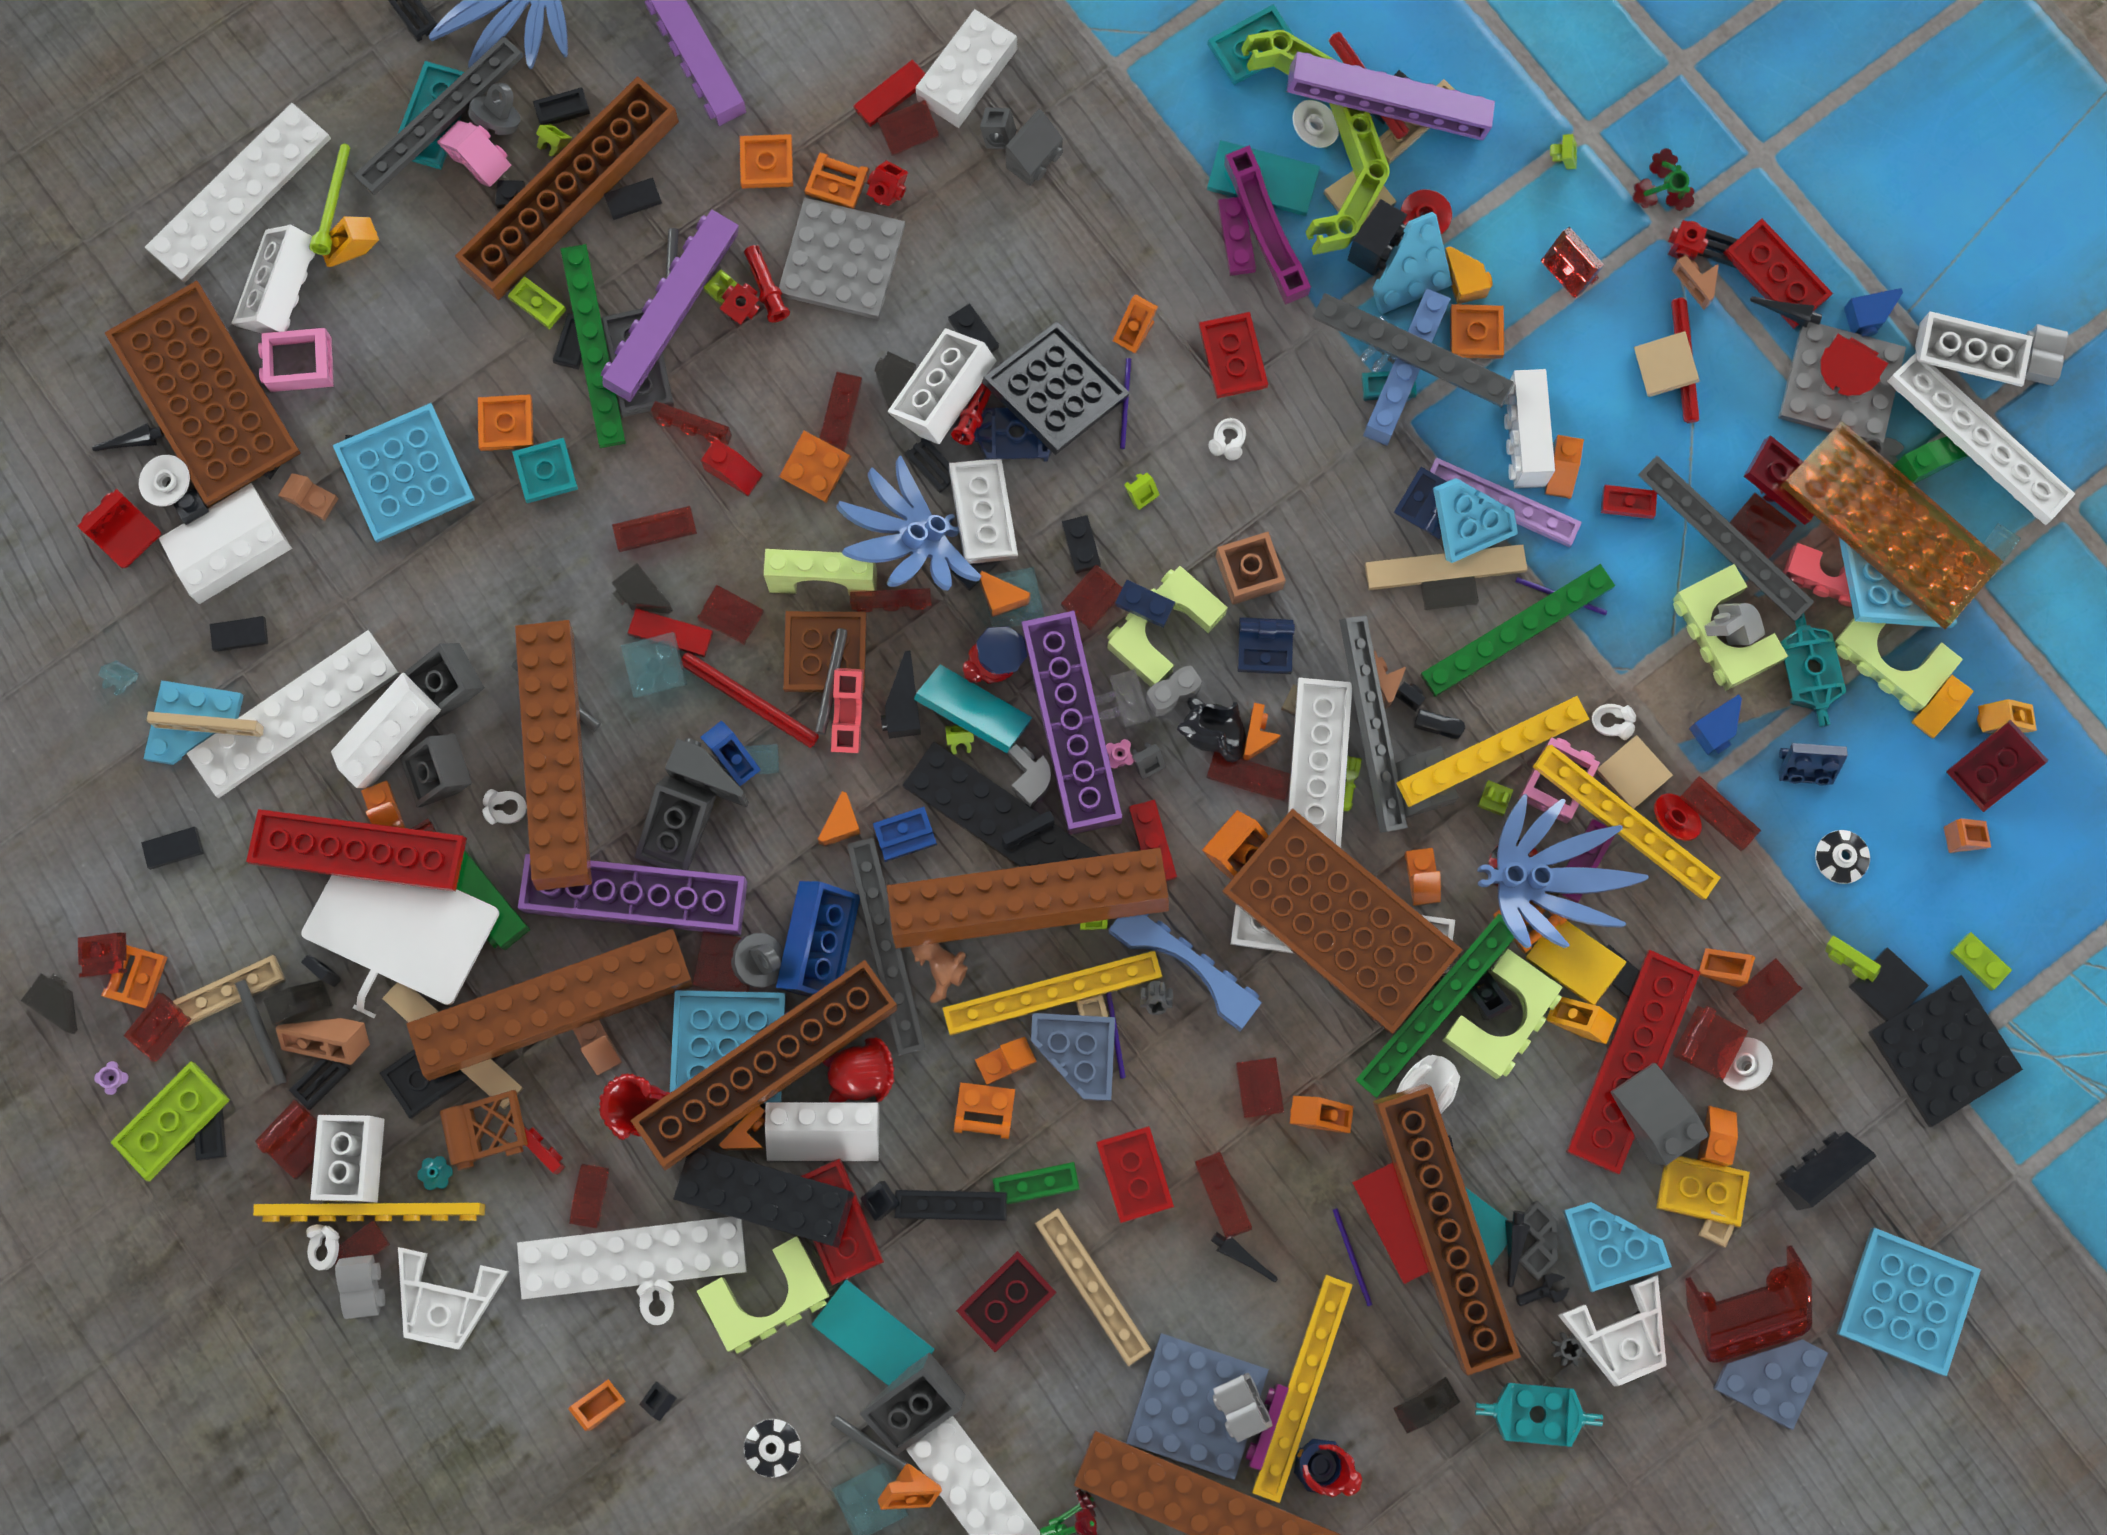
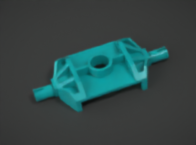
M1803 613L1795 621L1797 627L1795 632L1780 642L1788 655L1784 663L1793 697L1790 699V703L1814 709L1817 714L1819 727L1831 725L1827 709L1830 707L1829 704L1845 694L1846 688L1833 633L1826 629L1812 628L1810 625H1807ZM1816 660L1821 666L1820 672H1812L1808 668V661Z
M1506 1383L1496 1403H1493V1405L1475 1404V1408L1484 1409L1475 1410V1415H1486L1495 1418L1504 1441L1572 1447L1582 1426L1594 1425L1602 1427L1603 1421L1594 1420H1603V1414L1585 1413L1582 1410L1575 1389ZM1535 1406L1541 1407L1545 1413L1544 1419L1539 1423L1533 1422L1530 1418V1410Z

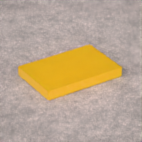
M1569 921L1561 926L1558 924L1555 928L1569 943V946L1563 948L1545 937H1541L1526 956V960L1587 1003L1596 1005L1626 965V961Z
M1679 1156L1663 1167L1656 1209L1704 1220H1712L1713 1222L1726 1225H1734L1739 1228L1742 1223L1750 1172ZM1711 1210H1713V1211H1715V1212H1717V1213H1719V1214H1721V1215H1723V1216L1711 1214V1212H1712Z

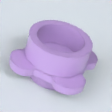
M114 1061L108 1062L106 1067L102 1068L94 1077L95 1082L104 1087L105 1093L108 1095L115 1094L117 1088L121 1084L127 1083L129 1079L128 1074L122 1072L118 1068V1063ZM113 1075L114 1079L110 1081L109 1077Z

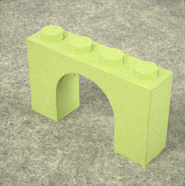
M765 549L764 578L770 593L796 594L798 582L819 580L845 586L848 589L849 596L876 598V563L854 560L844 556L842 552Z
M1735 564L1678 592L1673 598V606L1676 613L1680 617L1683 616L1687 623V631L1690 637L1698 642L1701 647L1700 653L1705 662L1710 663L1714 670L1713 675L1716 682L1723 686L1725 691L1780 664L1788 657L1775 633L1743 648L1728 646L1720 641L1717 636H1707L1704 626L1711 622L1714 608L1742 594L1747 588Z
M1181 566L1175 571L1169 570L1161 580L1163 584L1157 590L1151 589V591L1175 601L1173 610H1178L1188 615L1207 633L1227 613L1228 607ZM1129 613L1125 618L1127 622L1120 629L1117 626L1107 637L1109 639L1107 649L1152 687L1157 682L1165 680L1173 672L1174 665L1148 641L1145 632V626L1148 621Z
M1853 618L1834 641L1837 654L1845 660L1849 659L1857 666V670L1861 674L1873 678L1878 682L1881 690L1888 694H1893L1900 700V704L1909 711L1917 713L1924 708L1963 660L1941 642L1929 653L1917 669L1911 671L1894 669L1884 662L1877 647L1878 635L1886 623L1856 622Z
M1509 949L1503 952L1489 973L1495 980L1507 987L1518 997L1523 1011L1519 1028L1509 1036H1493L1461 1015L1442 1039L1443 1042L1495 1079L1501 1077L1502 1074L1506 1077L1516 1064L1512 1061L1518 1052L1520 1054L1524 1053L1531 1043L1528 1039L1533 1030L1536 1032L1540 1030L1546 1021L1543 1015L1547 1009L1553 1010L1562 998L1558 994L1563 988Z
M796 1236L772 1249L788 1281L787 1298L782 1307L774 1314L766 1317H754L744 1312L737 1303L726 1279L723 1277L697 1290L728 1352L735 1350L736 1354H739L752 1346L751 1340L759 1336L764 1340L777 1333L775 1327L785 1322L787 1326H790L802 1319L800 1313L808 1309L813 1313L827 1305L825 1300L830 1298V1295L800 1237Z

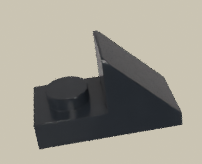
M1488 971L1468 993L1478 1006L1483 1020H1490L1513 1007Z

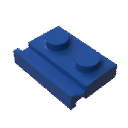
M925 807L873 823L885 862L937 845Z

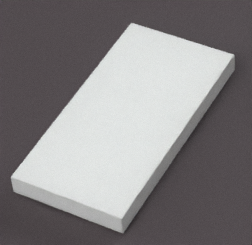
M1002 459L949 463L956 516L965 560L969 564L1017 559L1018 552Z

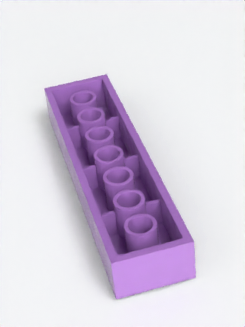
M1075 611L1023 621L1022 633L1068 834L1072 835L1121 824L1122 813Z
M525 854L518 909L523 913L741 936L748 884L744 876L590 861L591 885L536 891L531 879L530 854Z

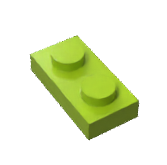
M525 276L508 295L512 302L549 330L566 311L565 306Z
M1972 932L1967 933L1950 952L1990 991L1994 990L2012 971Z
M1834 935L1827 943L1825 952L1828 953V957L1839 965L1844 963L1852 969L1854 975L1862 980L1869 979L1873 982L1878 976L1881 965Z

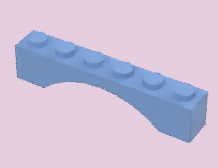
M1426 288L1408 332L1432 343L1451 298ZM1396 358L1363 436L1388 446L1420 371L1419 368Z
M1149 914L1116 919L1108 932L1111 936L1130 950L1146 949L1158 951L1175 957L1188 965L1199 975L1209 989L1215 1002L1218 1016L1238 1031L1243 1029L1262 1003L1258 1000L1259 995L1247 986L1243 989L1235 983L1237 978L1226 970L1223 972L1219 971L1214 967L1215 962L1203 953L1200 956L1191 950L1193 948L1192 944L1182 937L1176 939L1170 934L1171 929L1159 920L1155 923L1147 917Z

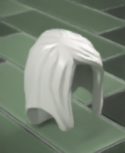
M1428 1055L1407 1072L1396 1093L1426 1083L1432 1086L1440 1113L1442 1114L1454 1100L1460 1075L1455 1065L1442 1056Z

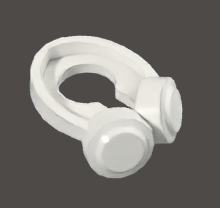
M1234 418L1222 420L1215 428L1213 439L1209 441L1210 452L1215 456L1224 454L1228 460L1240 458L1242 455L1241 447L1246 437L1244 425ZM1233 429L1237 432L1238 436L1232 439L1230 444L1226 445L1224 442L1226 437L1223 435V431Z
M1605 704L1593 712L1592 724L1600 734L1619 736L1621 739L1627 740L1634 733L1635 725L1633 723L1636 721V714L1629 705L1622 707L1616 704ZM1606 713H1612L1616 718L1624 719L1625 722L1614 724L1611 727H1604L1601 724V717Z
M490 789L483 798V805L485 806L482 810L483 816L492 825L496 822L502 824L516 823L527 812L526 801L516 792H497L494 789ZM507 800H514L518 804V810L512 815L505 814L503 810H495L494 807L497 804H504Z
M312 1225L306 1230L307 1237H310L307 1252L309 1262L317 1270H328L335 1264L338 1257L339 1233L327 1225ZM326 1237L327 1256L323 1261H319L316 1257V1252L322 1244V1239Z
M651 1280L646 1281L636 1291L640 1296L641 1314L652 1325L664 1324L673 1314L674 1299L672 1291L674 1287L668 1281L657 1280L655 1283ZM655 1290L659 1291L660 1300L665 1304L664 1313L658 1317L653 1316L649 1311V1305L653 1301V1292Z

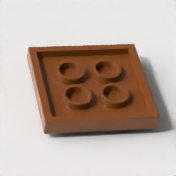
M786 611L784 692H824L836 632L838 628H841L848 632L840 668L864 669L863 693H865L866 612Z

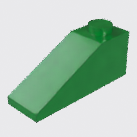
M1946 436L1905 454L1893 465V468L1904 486L1908 488L1969 456Z

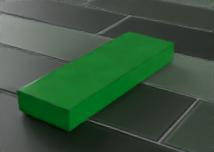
M1074 1162L992 1179L995 1192H1007V1205L1080 1190Z

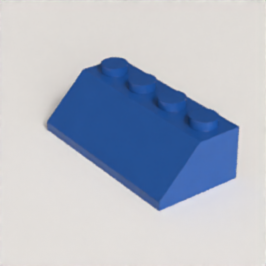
M799 881L776 988L811 997L844 974L860 902L858 894L823 882Z

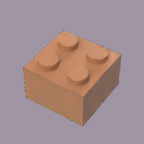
M1269 532L1217 547L1216 559L1232 605L1283 589L1286 580Z

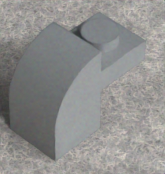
M1749 603L1718 605L1719 614L1714 616L1713 621L1704 626L1707 636H1726L1728 645H1751L1766 635L1758 610Z
M1015 744L1009 750L1008 756L1024 774L1012 784V791L1026 805L1033 808L1046 795L1050 787V766L1044 756L1034 762V755L1026 747L1021 749Z

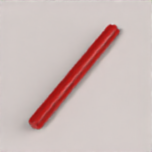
M690 652L683 655L680 660V665L807 747L812 748L817 743L819 735Z

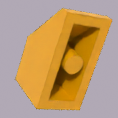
M344 216L330 231L329 235L333 243L330 254L323 255L326 266L333 267L362 256L379 241L370 217Z
M1451 246L1446 247L1445 254L1456 303L1462 304L1487 297L1493 286L1490 272H1486L1484 264Z
M1949 676L1911 723L1932 739L1935 738L1959 712L1974 691L1955 676Z
M2006 699L1978 706L1977 722L1983 733L1993 734L2010 719L2023 733L2037 731L2032 704Z
M1562 997L1553 1010L1550 1009L1546 1018L1548 1022L1580 1037L1607 1044L1617 1020L1599 1006Z

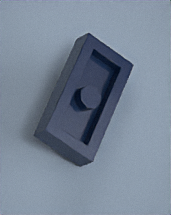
M1126 580L1115 602V606L1164 628L1175 606V601Z

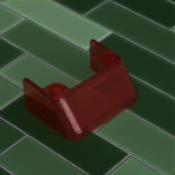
M1792 1245L1786 1247L1787 1265L1772 1269L1766 1278V1286L1716 1302L1710 1292H1699L1691 1277L1685 1279L1687 1308L1701 1349L1709 1362H1721L1800 1337L1811 1329L1812 1278Z

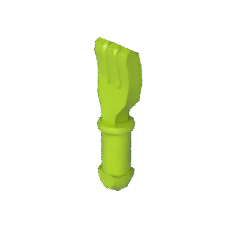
M1347 756L1343 809L1345 812H1348L1353 806V793L1356 788L1354 781L1359 776L1362 758Z

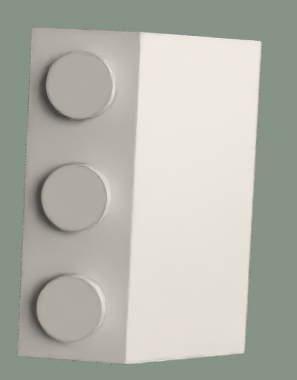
M318 1115L310 1200L378 1203L385 1119L360 1115Z

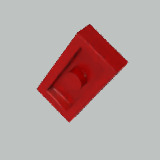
M1604 485L1602 489L1601 513L1654 519L1656 516L1657 493L1654 490Z
M524 1127L528 1143L526 1146L552 1173L558 1175L565 1168L560 1162L563 1156L552 1146L547 1149L541 1142L544 1137L534 1127L531 1129Z

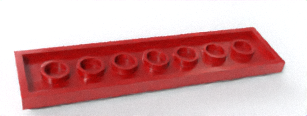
M258 809L246 862L252 865L456 892L467 838L462 835Z
M1648 950L1638 977L1566 1151L1616 1175H1619L1635 1135L1613 1098L1611 1091L1652 1063H1656L1662 1070L1701 973L1652 950Z

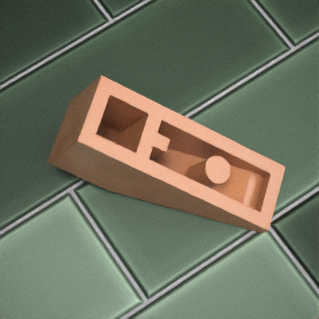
M343 1018L282 1024L276 1027L282 1050L352 1065L370 1045L365 1024Z

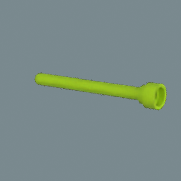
M348 144L340 146L319 232H316L311 237L309 248L312 252L319 255H328L331 251L333 242L329 233L350 153V146Z

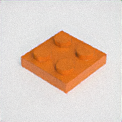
M791 134L740 136V176L742 189L793 187Z
M1451 304L1450 352L1462 358L1503 359L1504 306Z
M531 394L478 397V446L480 451L524 449L533 446V404Z
M804 430L779 477L827 503L851 455Z

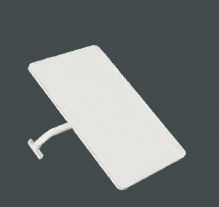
M331 875L301 934L306 940L370 969L358 993L357 1005L354 1004L353 1009L375 1018L376 1015L364 1009L365 997L378 973L445 1005L454 1003L499 916V910L457 889L455 892Z

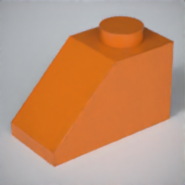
M1557 435L1553 442L1555 472L1545 488V495L1571 499L1581 463L1584 439Z
M1293 1096L1290 1124L1350 1134L1354 1106L1321 1097Z
M1708 1106L1704 1127L1709 1136L1701 1141L1697 1160L1730 1166L1733 1164L1738 1140L1737 1113Z

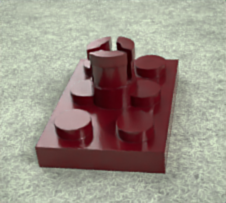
M1771 435L1764 439L1744 474L1747 480L1760 489L1761 494H1766L1763 496L1766 501L1776 502L1803 525L1811 522L1831 486V483Z
M2010 719L1946 772L1984 812L2045 765L2048 759Z

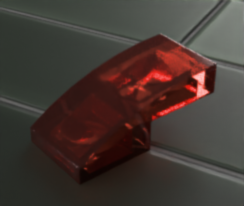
M581 1164L569 1224L597 1229L600 1222L603 1198L606 1195L609 1175L608 1168Z
M375 1221L364 1226L339 1246L335 1265L342 1258L375 1256L390 1245Z

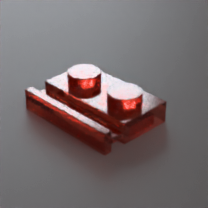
M925 100L877 119L891 156L939 137V132L936 129Z
M1095 565L1063 600L1061 606L1068 612L1075 611L1076 619L1091 630L1115 604L1123 586L1121 587L1104 570Z
M716 585L697 618L704 624L745 645L747 638L753 632L764 611Z
M110 933L78 938V963L82 965V973H79V978L127 973V969H124V961L127 960L126 933Z
M1775 958L1748 980L1747 984L1735 991L1733 995L1757 1019V1022L1762 1024L1803 988L1794 981L1790 973Z
M158 993L123 1036L143 1054L145 1053L152 1062L158 1061L192 1018L186 1016L182 1012L183 1010L164 993Z
M1276 1057L1236 1062L1243 1117L1249 1118L1284 1113Z

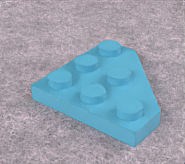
M1430 212L1408 221L1403 230L1405 232L1398 246L1395 245L1385 264L1387 267L1380 279L1377 278L1372 287L1377 309L1381 314L1423 298L1426 288L1437 292L1453 285L1435 213Z
M1455 478L1433 488L1447 561L1451 563L1456 562L1518 534L1513 509L1476 490L1463 481Z
M161 680L154 712L238 719L244 695L238 692ZM151 725L143 759L174 765L187 752L215 733L161 729Z
M1592 1202L1563 1210L1590 1292L1672 1267L1663 1240L1643 1231L1623 1218L1611 1214Z

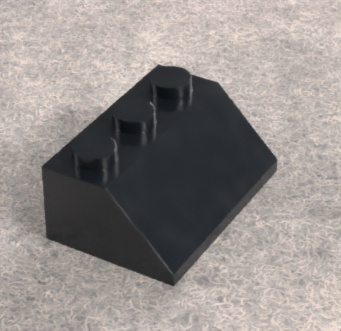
M1834 1131L1822 1140L1825 1145L1816 1151L1813 1148L1801 1157L1803 1162L1796 1168L1794 1165H1791L1781 1172L1780 1176L1782 1179L1776 1185L1796 1210L1812 1208L1877 1157L1876 1154L1849 1132L1837 1134Z

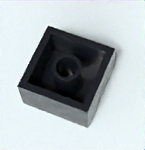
M1380 199L1353 239L1347 261L1372 276L1376 274L1378 269L1383 271L1395 245L1398 246L1403 238L1407 214Z

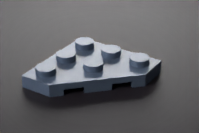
M1032 1013L1031 1042L1083 1100L1111 1101L1115 1017Z
M1803 1339L1796 1340L1789 1344L1725 1363L1713 1389L1793 1430L1828 1352Z

